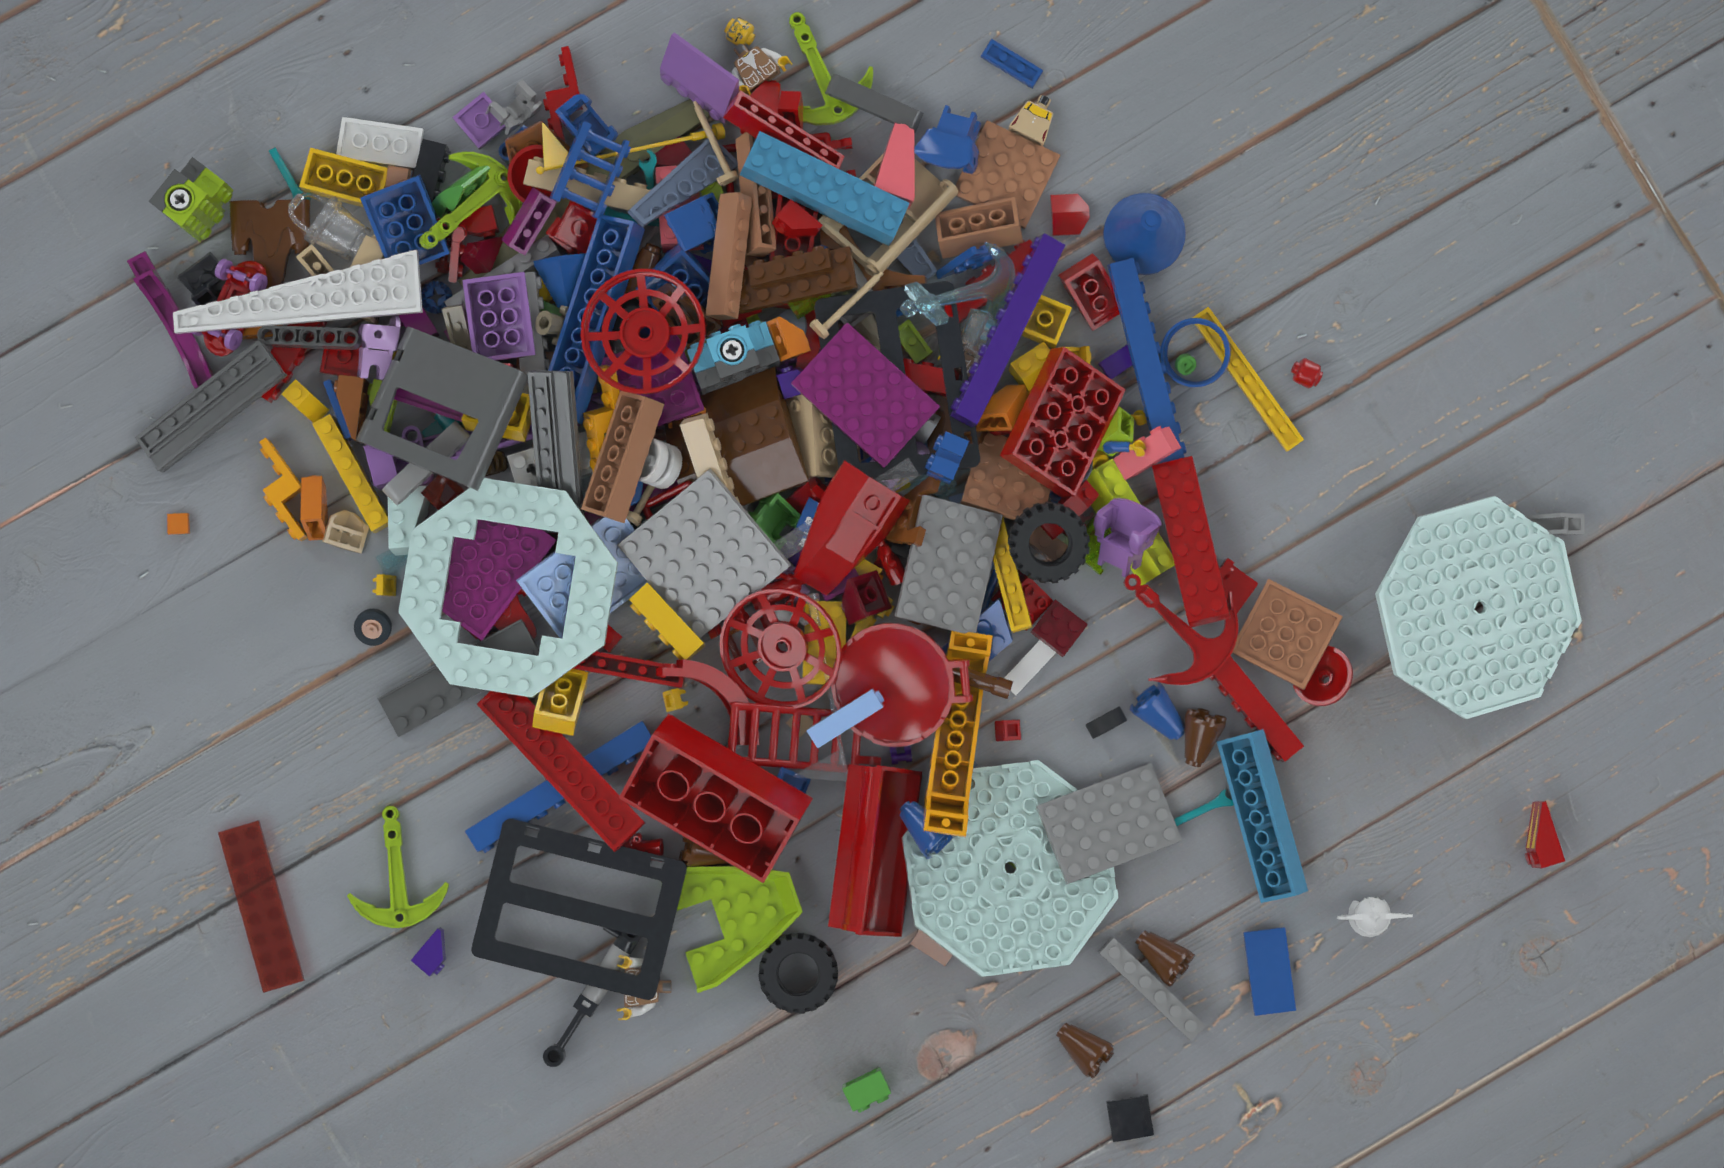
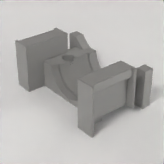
M524 79L517 83L514 91L517 97L509 106L503 108L494 100L489 104L486 114L491 112L501 123L500 127L503 124L506 126V135H509L539 112L542 106L541 101L534 104L533 101L537 93L523 81Z

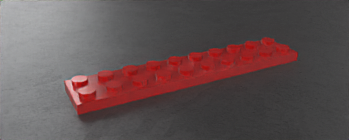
M490 691L477 703V706L614 852L645 824L642 818L626 802L619 799L620 795L561 733L533 727V716L536 706L526 696Z

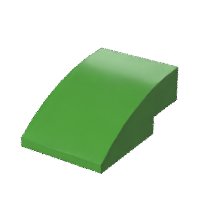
M486 165L474 168L442 191L432 202L436 215L443 218L446 214L455 210L483 184L490 167Z

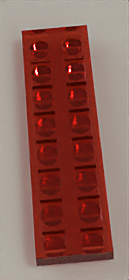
M260 820L218 832L263 993L305 981Z

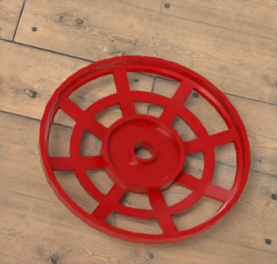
M654 269L629 270L615 275L606 281L589 300L581 322L582 348L594 372L612 387L632 394L648 395L659 393L681 382L698 363L706 338L704 314L694 293L676 277ZM645 276L664 279L676 285L677 288L671 297L660 291L647 289ZM637 277L638 290L629 292L616 301L606 294L609 289L618 283ZM684 293L689 297L696 309L699 324L688 325L684 312L677 304ZM647 296L657 297L666 303L658 312L655 309L648 308ZM639 297L640 308L628 313L621 307L628 300ZM599 300H601L609 307L603 320L602 332H589L592 313ZM672 308L678 314L681 326H669L665 317ZM614 313H616L623 319L620 331L609 332L610 321ZM647 327L650 329V335L648 338L643 339L640 337V330ZM700 332L697 351L688 366L680 358L686 348L688 334ZM682 335L680 346L677 352L674 353L667 347L670 336ZM609 340H621L623 347L626 349L618 358L613 353ZM589 341H602L607 356L613 362L605 371L599 367L594 359ZM662 353L669 359L663 366L652 369V357ZM632 355L643 358V370L630 368L625 363ZM674 364L683 371L669 383L652 388V376L665 372ZM621 369L628 374L643 377V388L625 386L616 382L611 377Z
M786 588L758 590L739 601L724 621L719 644L724 669L728 677L739 686L745 696L755 703L801 708L819 699L836 679L842 657L839 633L827 611L809 596ZM785 593L797 596L799 599L796 607L786 604L771 605L766 594ZM758 598L763 608L754 613L747 623L734 619L744 605ZM806 602H809L821 612L828 621L829 628L820 630L814 619L803 611ZM774 611L793 612L790 622L778 621ZM766 614L770 625L764 631L752 626L759 617ZM801 617L811 625L814 632L804 634L797 626ZM731 627L743 631L741 635L742 656L732 660L728 648ZM749 634L759 638L758 650L750 653L748 651ZM833 635L836 641L834 668L823 662L825 658L824 638ZM817 639L819 642L818 658L808 653V642ZM785 642L788 646V650H780L778 647V643ZM761 658L769 666L766 675L755 666L753 660ZM803 661L814 666L808 675L800 678L797 667ZM746 663L752 674L762 681L758 692L753 691L742 681L734 667ZM819 670L830 676L818 691L808 697L805 696L803 685L812 680ZM777 671H789L792 681L774 680ZM770 686L781 689L795 688L798 700L778 701L769 699L765 695Z

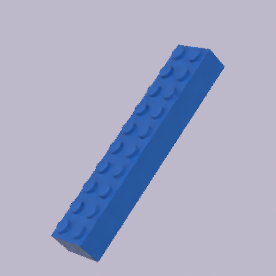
M599 215L548 370L573 371L577 424L580 425L583 424V413L587 411L598 377L588 363L582 348L581 322L589 300L600 286L615 275L632 270L645 231L643 227L634 221L607 215ZM629 279L618 283L609 289L606 294L616 301L624 295ZM599 300L592 313L589 332H602L603 320L609 307L601 300ZM614 313L610 321L609 332L613 330L618 315ZM589 341L594 359L601 366L605 355L602 341Z

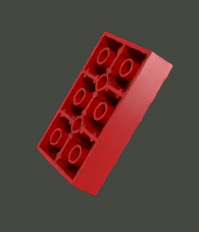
M1067 348L1051 349L1000 456L1060 497H1075L1126 389Z

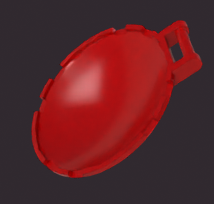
M899 623L873 625L858 632L842 647L841 665L837 677L831 685L833 700L837 710L869 690L874 689L875 692L879 690L885 700L882 702L884 707L857 723L851 729L859 736H863L872 741V743L881 746L903 747L912 745L929 737L942 725L949 714L952 703L973 701V694H970L968 672L970 660H948L944 651L930 636L912 626ZM960 667L962 694H955L953 668Z

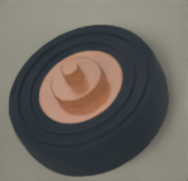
M379 609L364 610L357 616L354 623L356 637L362 643L369 646H377L384 643L392 631L390 618Z

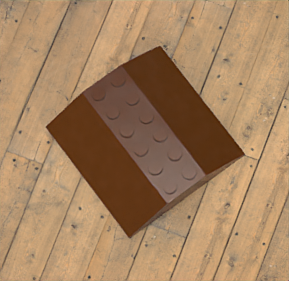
M776 367L746 377L741 381L718 390L700 395L709 419L711 418L714 422L715 430L713 432L715 438H718L720 441L721 456L727 462L728 469L726 472L728 478L731 477L733 480L734 496L738 497L742 506L809 482L787 402L783 397L778 381ZM700 413V414L693 415V416H690V417H687V418H691V417L698 416V415H702V414ZM684 419L672 422V428L670 429L668 424L665 425L666 443L676 446L682 456V468L676 479L678 485L686 481L693 483L697 479L680 427Z

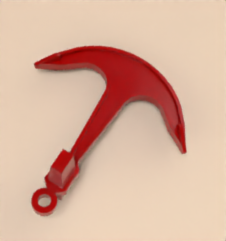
M1129 574L1125 577L1123 582L1125 588L1131 591L1135 590V597L1146 608H1154L1190 647L1193 653L1192 665L1187 670L1148 678V681L1170 685H1189L1211 677L1224 666L1235 648L1238 637L1237 610L1231 591L1228 592L1227 599L1231 618L1224 620V628L1219 636L1206 638L1193 628H1190L1187 623L1160 603L1159 595L1148 585H1141V579L1138 575ZM1131 578L1135 579L1136 584L1134 586L1129 585V580Z

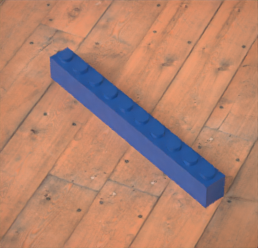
M1134 258L1108 264L1107 267L1149 431L1159 426L1161 428L1170 427L1181 446V449L1164 458L1158 464L1184 458L1186 447L1183 441L1180 442L1179 434L1181 433V427L1178 421L1175 422V404L1170 402L1168 394H1171L1169 382H1165L1163 374H1166L1164 362H1160L1158 354L1161 353L1159 342L1154 340L1153 334L1156 333L1153 321L1150 322L1149 320L1150 306L1148 301H1144L1143 294L1146 291L1143 281H1139L1138 261L1135 262Z
M641 721L584 756V758L601 776L606 773L610 776L619 770L618 766L625 762L628 765L637 759L635 755L644 751L652 734L644 721ZM546 780L465 830V833L477 852L483 850L486 853L495 847L494 843L499 840L501 828L505 820L516 819L528 823L534 818L540 820L548 815V809L553 806L557 809L566 802L564 797Z

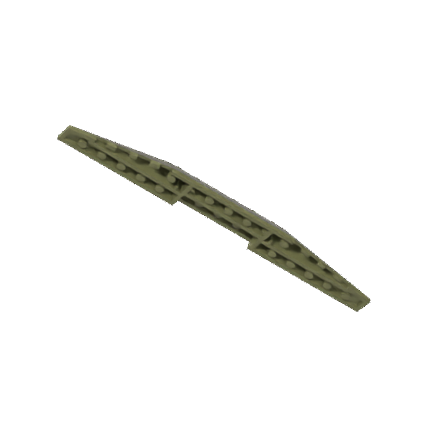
M689 99L626 129L618 135L614 142L621 145L623 140L630 141L628 146L635 148L668 141L678 136L685 137L700 126L701 122L695 112L693 101ZM702 109L708 120L711 117L709 115V112H707L705 109ZM664 146L655 147V148H650V149H651L653 152L656 153V152H658L660 149H662ZM605 148L598 155L608 154L615 151ZM646 150L629 153L627 158L623 157L620 164L623 168L618 178L625 180L630 175H635L642 169L638 160L647 161L650 158V154ZM616 156L604 158L602 160H605L613 164L616 159ZM588 163L589 167L585 168L586 174L594 176V173L597 172L607 175L606 179L610 173L591 163ZM560 199V202L556 203L533 243L547 235L546 231L557 217L562 218L570 202L569 199ZM510 224L503 230V232L498 237H504L505 233L510 227ZM503 242L492 270L519 252ZM469 269L458 282L463 287V280L481 278L487 273L475 274Z

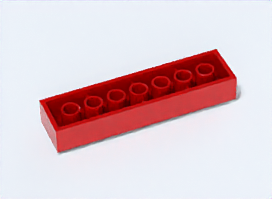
M1188 456L1152 465L1190 628L1230 619L1231 615L1193 457Z

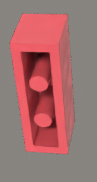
M1156 427L1150 431L1151 435L1147 438L1143 436L1137 439L1145 444L1144 456H1136L1134 450L1118 452L1120 455L1113 460L1125 480L1136 477L1152 467V465L1181 449L1170 427Z

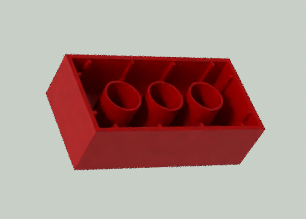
M669 713L652 734L619 796V799L762 883L765 882L813 800L809 795Z

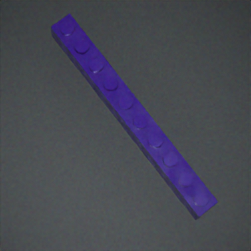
M1045 233L1040 237L1034 238L1030 246L1032 251L1030 255H1026L1022 262L1023 270L1015 276L1013 280L1015 286L1012 291L1009 290L1004 298L1006 304L996 314L995 319H997L995 326L990 327L986 335L988 340L986 344H982L977 353L980 357L977 362L974 361L969 369L971 375L968 381L964 380L960 387L962 393L959 399L956 398L951 405L953 410L950 415L951 417L971 428L978 424L1061 256L1065 244Z

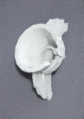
M1368 897L1360 902L1353 900L1348 914L1338 916L1337 919L1349 920L1351 927L1361 936L1374 937L1388 929L1391 919L1413 917V914L1391 913L1390 907L1385 900H1380L1379 897Z

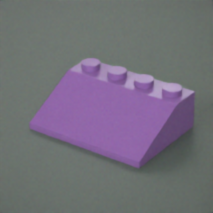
M675 32L671 35L660 66L661 80L666 85L675 87L681 96L688 97L693 102L696 101L702 109L709 112V115L714 120H720L725 124L727 120L723 117L730 102L739 92V79Z
M525 272L463 280L472 352L495 361L536 355Z

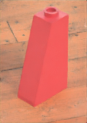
M895 123L891 130L874 186L909 202L908 209H910L915 198L914 129L909 128L906 124Z

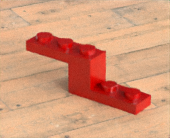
M569 46L561 47L562 54H559L561 67L565 66L566 74H563L565 86L569 87L545 92L546 98L543 99L545 110L550 112L551 118L547 119L549 128L554 130L564 141L561 120L555 111L570 98L580 94ZM583 105L576 111L583 110Z

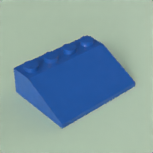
M421 175L360 198L384 258L418 250L419 265L451 253L446 238L438 241V244L432 249H425L420 244L421 235L429 231L439 221ZM428 236V241L432 243L433 238Z
M677 244L664 255L653 269L668 273L683 282L694 293L700 305L706 309L710 273L689 250L684 252L679 244ZM645 277L647 289L657 290L666 283L677 288L676 285L664 279ZM647 296V298H648V303H649L655 310L658 311V309H657V308L654 306V304L652 303L651 296Z

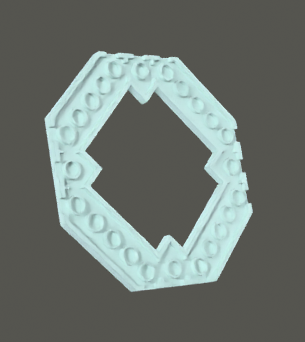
M484 478L478 491L471 488L467 489L412 529L399 614L449 684L534 697L605 645L618 562L573 502L567 491ZM478 520L559 532L555 553L576 556L563 638L542 635L539 656L458 643L461 622L441 619L454 537L475 540Z

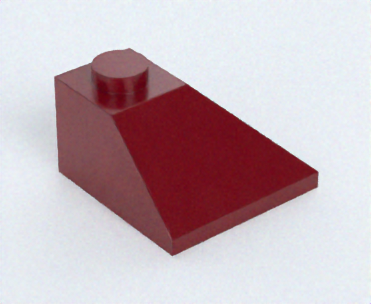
M877 570L847 580L841 607L849 625L892 609Z

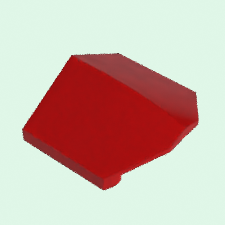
M1079 194L1050 195L1052 236L1080 235L1090 218L1089 205Z

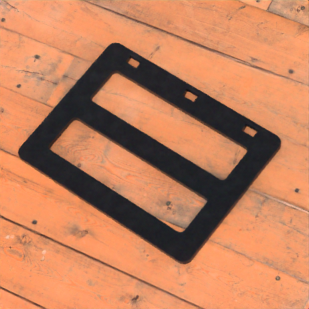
M948 281L867 292L843 316L874 313L880 351L904 374L905 367L896 310L922 305L932 306L951 431L953 435L965 439L964 432L971 431L973 443L967 445L957 470L976 467L980 463L976 427L971 428L950 416L953 411L951 409L952 403L956 398L959 399L962 393L960 391L964 380L968 381L953 284ZM854 294L818 299L814 305L816 319L823 325ZM951 304L953 317H946L944 306ZM838 320L827 330L829 332L827 338L823 339L819 336L820 350L839 332ZM961 368L963 380L956 381L954 369ZM832 422L838 469L845 460L876 481L927 474L926 463L931 454L935 455V453L920 455L917 452L915 435L898 452L896 458L892 459L883 469L876 461L868 463L859 462L856 443Z
M507 819L503 822L471 947L472 954L478 958L644 1000H651L657 992L687 866L680 860L621 846L614 852L604 841L516 819ZM526 828L538 830L537 837L525 835ZM589 843L602 846L600 853L588 851ZM519 846H524L659 880L662 886L655 914L653 917L513 883L510 880ZM651 859L664 862L662 869L652 867ZM509 903L646 938L648 943L640 974L634 975L497 940L495 936L503 905Z

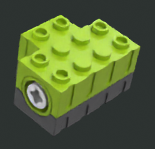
M192 157L181 172H178L176 169L171 172L149 202L175 224L201 242L209 237L212 232L211 228L215 223L218 224L223 219V213L226 210L221 206L230 201L234 190L225 181Z

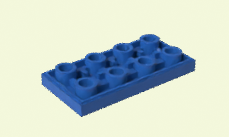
M1285 927L1243 932L1254 1016L1296 1011Z

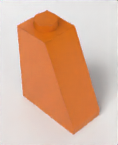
M1025 384L1006 385L990 398L978 424L975 426L976 431L1012 430L1029 396Z
M316 475L301 477L300 520L309 541L323 540L328 523L326 485L323 477Z

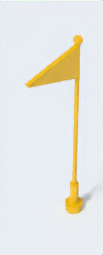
M542 123L544 167L538 166L536 168L537 174L562 168L568 155V151L547 126ZM713 124L712 131L716 140L725 139L723 124ZM705 131L691 133L690 136L631 148L629 153L687 140L697 141L708 137ZM612 152L595 157L604 159L617 156L618 153ZM582 159L580 161L577 160L575 165L586 163V161Z

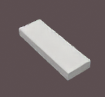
M1039 640L1006 675L1005 679L1013 681L1011 692L1016 696L1056 652Z

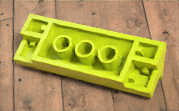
M1113 459L1092 470L1086 479L1099 494L1091 505L1095 513L1114 498L1129 499L1140 504ZM1111 527L1106 530L1108 534L1112 533ZM1159 532L1153 544L1143 551L1141 566L1134 570L1131 564L1130 569L1133 574L1139 576L1141 585L1146 584L1175 566L1172 553Z

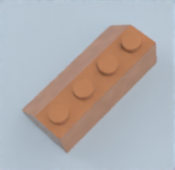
M1015 197L942 211L935 217L938 243L943 259L959 256L973 246L979 249L982 245L996 244L999 248L1023 243Z

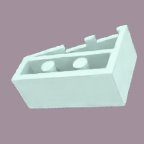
M428 485L419 486L399 505H396L388 497L389 550L395 556L408 555L412 529L421 524L428 515V507L434 496V492Z

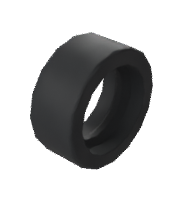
M1120 706L1085 724L1094 739L1126 722L1127 718Z

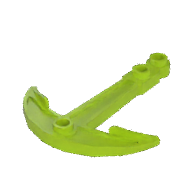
M800 12L791 14L789 24L794 29L795 38L802 53L806 55L825 102L824 106L811 109L810 106H803V123L822 126L843 122L859 109L825 94L831 76L817 50V43L810 27L806 25L805 16ZM795 17L801 18V21L798 23L793 20ZM807 35L809 36V39L807 41L802 40V36ZM869 66L864 77L858 82V84L869 89L872 88L873 84L872 66ZM835 108H841V113H835Z
M458 152L449 155V160L459 162L471 170L480 166H489L490 170L486 176L487 180L450 214H446L429 231L422 234L420 237L421 246L425 249L435 247L438 241H442L453 232L460 222L498 193L507 205L504 209L511 225L522 206V202L516 198L509 187L508 169L490 156L476 152ZM501 174L505 176L506 181L501 179ZM443 223L448 226V230L443 229ZM428 236L433 238L432 243L428 241Z
M387 806L383 809L382 817L385 820L383 830L385 847L388 853L391 906L388 909L376 908V905L364 902L351 893L347 897L355 910L372 923L389 928H405L427 919L439 908L447 894L449 883L445 882L435 893L423 899V903L409 905L401 849L403 845L401 823L398 821L400 811L395 806ZM389 810H392L394 812L392 818L387 817V812ZM390 831H395V838L391 839L389 837ZM398 914L404 916L403 921H397Z

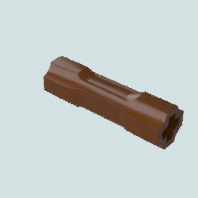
M960 667L953 668L954 682L961 684ZM968 667L970 686L1008 699L1013 681L982 673Z

